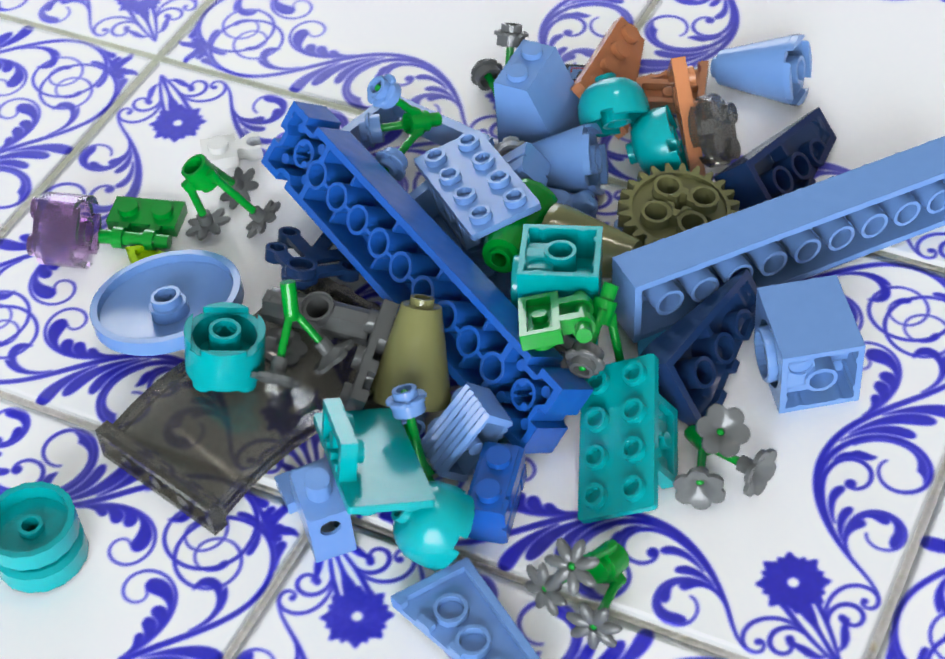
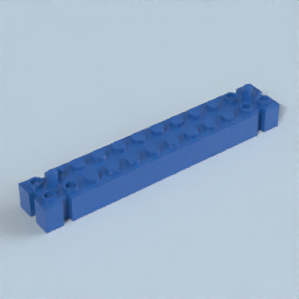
M293 101L280 125L285 130L282 138H273L261 163L276 179L288 180L284 189L383 300L387 299L401 304L402 301L410 300V295L412 294L434 297V303L442 306L450 376L460 387L469 382L489 388L513 422V426L509 427L508 432L503 434L512 445L524 448L525 454L552 453L568 429L564 422L565 416L577 415L594 389L584 378L574 375L569 368H561V361L564 357L554 347L545 351H522L519 339L518 309L355 136L350 131L340 130L341 122L326 106Z

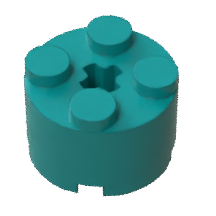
M218 302L204 306L203 313L193 318L192 313L187 318L184 324L185 370L192 380L193 387L200 392L239 391L243 393L250 392L256 388L258 380L250 377L251 372L264 371L266 362V326L259 314L257 319L249 313V308L242 304Z

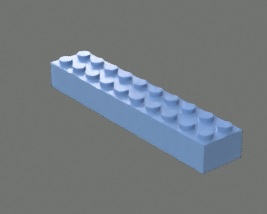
M945 136L612 257V284L620 286L614 301L618 303L615 311L618 323L632 342L637 343L639 340L667 330L741 270H749L757 287L800 281L945 226Z

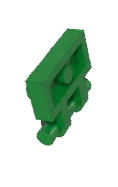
M117 196L106 219L108 229L99 230L98 242L111 244L112 248L125 249L127 246L143 245L145 250L151 251L170 249L172 237H178L188 213L186 203L183 201Z
M557 290L518 298L519 339L522 351L549 350L555 345L564 344L563 336L573 334L580 343L591 341L592 335L596 330V324L593 316V301L583 290H578L571 296L559 298Z

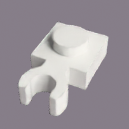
M257 132L246 134L235 140L234 133L200 140L201 153L221 170L239 167L240 159L256 161L264 157L260 136Z

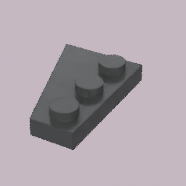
M384 299L379 311L371 309L363 330L370 333L366 347L358 344L350 366L357 370L353 383L344 382L339 395L345 411L363 410L370 393V386L380 363L378 361L379 356L382 355L400 304Z

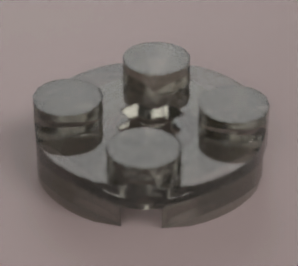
M715 93L696 97L694 101L698 103L697 106L690 107L688 127L693 147H701L705 155L704 157H699L701 162L709 168L728 165L732 160L739 159L741 147L736 135L735 123L738 120V112L732 102L725 103L724 99Z

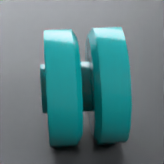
M43 481L23 483L4 491L0 495L1 579L12 589L26 593L47 592L62 586L79 573L87 559L89 542L70 494L58 485Z

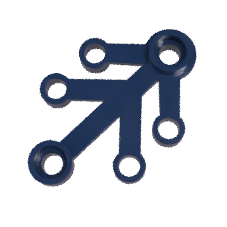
M286 226L278 230L277 242L266 244L265 260L271 264H280L283 267L281 269V279L295 280L297 290L309 289L311 286L316 285L321 278L337 276L343 282H356L360 277V273L339 249H331L334 244L324 233L320 235L311 247L301 236L299 229ZM288 248H293L299 256L293 257L288 252ZM337 261H339L338 264H329V265H321V266H318L319 264L331 263V262H337Z

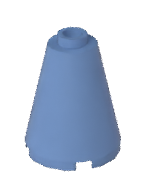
M794 34L723 49L711 61V75L719 85L788 105L799 106L804 103L809 88H803L804 78H811L812 74L809 41L802 40L805 35Z
M586 123L531 143L551 165L549 176L547 177L548 187L563 189L572 194L583 190H591L594 196L604 195L605 190L601 189L600 185L608 183V159L605 143L598 144L596 134H602L601 128L597 123Z

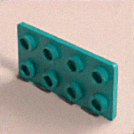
M651 353L606 364L604 370L600 371L598 375L584 378L594 389L581 408L578 520L584 524L656 510L658 508V486L662 489L673 487L674 478L678 475V410L659 394V359L655 354Z
M341 398L323 399V413L314 414V425L348 514L368 516L378 512L400 510L412 512L435 506V495L401 420L393 417L390 408L345 411Z

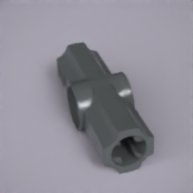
M273 287L271 290L267 289L262 299L261 316L264 321L283 325L284 313L281 290L278 287ZM315 291L308 295L297 292L300 313L321 337L325 335L329 340L334 338L340 340L352 339L354 343L366 346L370 333L363 330L370 314V309L336 302L330 294L324 291ZM297 321L292 322L291 328L304 330Z

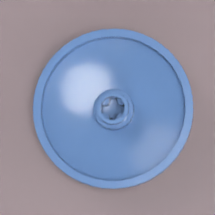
M191 249L169 251L134 262L111 276L94 295L89 315L97 338L109 349L133 356L163 355L184 349V324L192 313L194 318L203 313L204 306L212 303L232 302L242 304L244 288L237 267L222 255L210 251Z

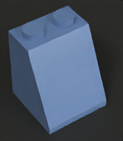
M523 39L493 82L498 142H502L507 136H516L519 141L534 143L580 126L578 118L579 98L570 89L574 81L556 47Z

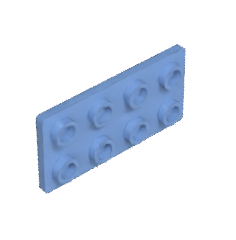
M480 130L464 133L457 139L438 148H432L425 154L414 158L416 168L429 183L437 212L466 250L479 245L480 238L541 210L540 201Z

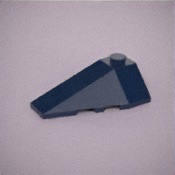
M818 107L733 162L717 174L714 179L716 182L723 179L726 181L724 190L734 189L733 200L740 201L739 211L816 183L814 176L818 168L825 164L837 137L820 107Z
M748 269L737 273L654 339L639 355L653 353L658 357L659 394L678 410V419L688 426L696 425V422L701 417L706 416V411L711 405H723L727 396L723 388L729 374H735L740 364L736 359L743 341L750 340L754 330L756 292L758 287Z

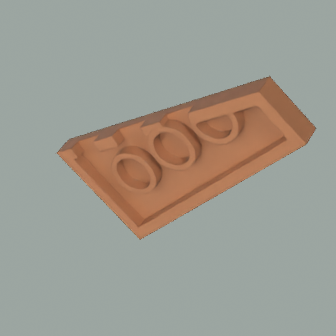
M623 16L612 23L570 88L579 99L587 87L595 83V78L605 73H615L616 77H626L636 82L645 40L640 36L638 29L628 23ZM630 124L620 127L621 134L615 136L620 139L627 134Z

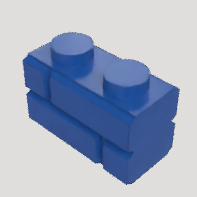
M483 442L467 493L474 500L475 511L471 532L468 536L470 539L499 544L508 543L520 502L521 491L527 478L524 448L497 442Z

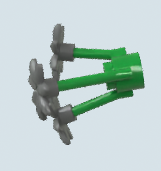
M203 154L192 156L183 165L181 174L185 180L181 183V187L189 194L198 212L196 218L188 220V224L192 228L186 231V236L197 235V239L202 241L207 237L209 231L218 235L221 233L219 226L230 222L229 216H223L225 213L224 208H220L211 214L208 209L204 208L197 194V190L207 193L215 189L217 185L225 191L219 199L221 201L230 200L229 208L231 210L240 204L249 212V217L253 221L246 226V229L249 231L247 238H253L257 233L263 234L267 223L276 220L275 213L281 206L279 201L274 203L271 199L264 210L259 205L254 206L250 203L251 199L247 191H253L259 187L258 182L251 181L254 178L255 169L250 168L244 174L242 169L237 167L234 176L230 177L212 164Z
M558 538L556 546L559 555L549 554L545 556L546 563L558 568V570L549 576L544 562L539 564L538 569L528 564L526 571L531 580L525 583V588L530 592L537 593L535 597L537 608L541 609L546 606L550 614L556 617L559 614L558 606L567 605L566 599L558 592L562 589L564 583L567 582V589L573 597L579 592L580 582L590 588H594L596 583L609 584L597 610L592 611L587 603L581 602L579 605L580 614L567 612L565 616L570 623L576 625L571 630L570 635L574 638H582L587 635L588 646L592 650L598 647L600 641L610 648H615L617 641L612 635L620 633L623 627L613 622H607L610 613L609 607L618 590L627 582L623 572L629 565L628 553L616 540L610 539L602 543L595 550L584 555L586 548L584 539H579L571 550L569 544L563 538Z

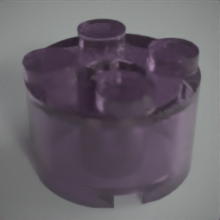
M50 191L45 192L41 197H33L30 205L33 227L26 243L28 255L35 256L41 265L88 269L92 265V263L86 262L89 254H97L100 245L98 242V232L102 227L101 214H95L92 204L99 205L96 197L93 195Z

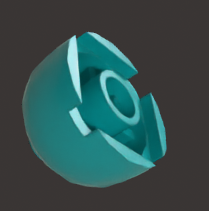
M605 73L597 76L595 83L588 86L581 95L578 103V118L580 125L586 123H597L602 134H596V137L621 134L619 128L630 124L632 128L634 121L641 114L648 112L650 106L643 88L637 82L626 77H616L615 73Z
M668 105L656 107L641 114L634 121L631 128V142L625 144L630 163L632 165L638 163L643 173L650 176L651 166H655L662 172L665 169L666 163H669L673 170H678L680 164L684 163L686 171H689L682 139L679 140L676 131L678 126Z
M428 481L436 498L434 507L422 508L412 512L392 511L391 516L393 519L394 540L402 554L411 561L436 572L445 569L460 553L453 548L460 536L465 539L468 538L475 511L472 496L465 494L466 491L441 481Z

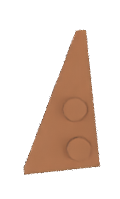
M685 56L671 58L667 69V77L669 82L675 83V86L672 87L673 103L682 143L686 147L688 170L692 172L696 166H699L700 175L704 176L706 172L697 123L702 122V111L700 102L693 101L691 88L696 87L693 65L687 66Z

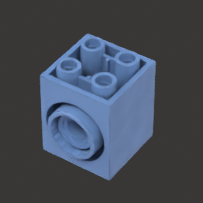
M837 275L758 287L754 327L755 355L760 375L769 384L779 414L859 400L866 345Z

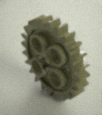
M666 163L665 169L662 172L655 166H651L650 176L640 171L638 172L637 181L628 180L627 189L621 190L620 200H618L617 225L618 227H623V232L641 240L643 246L662 238H667L695 226L738 212L740 201L733 200L734 189L724 190L726 183L724 179L713 182L714 172L711 171L702 176L700 175L699 166H696L690 172L686 171L684 163L680 164L678 170H673L671 165Z

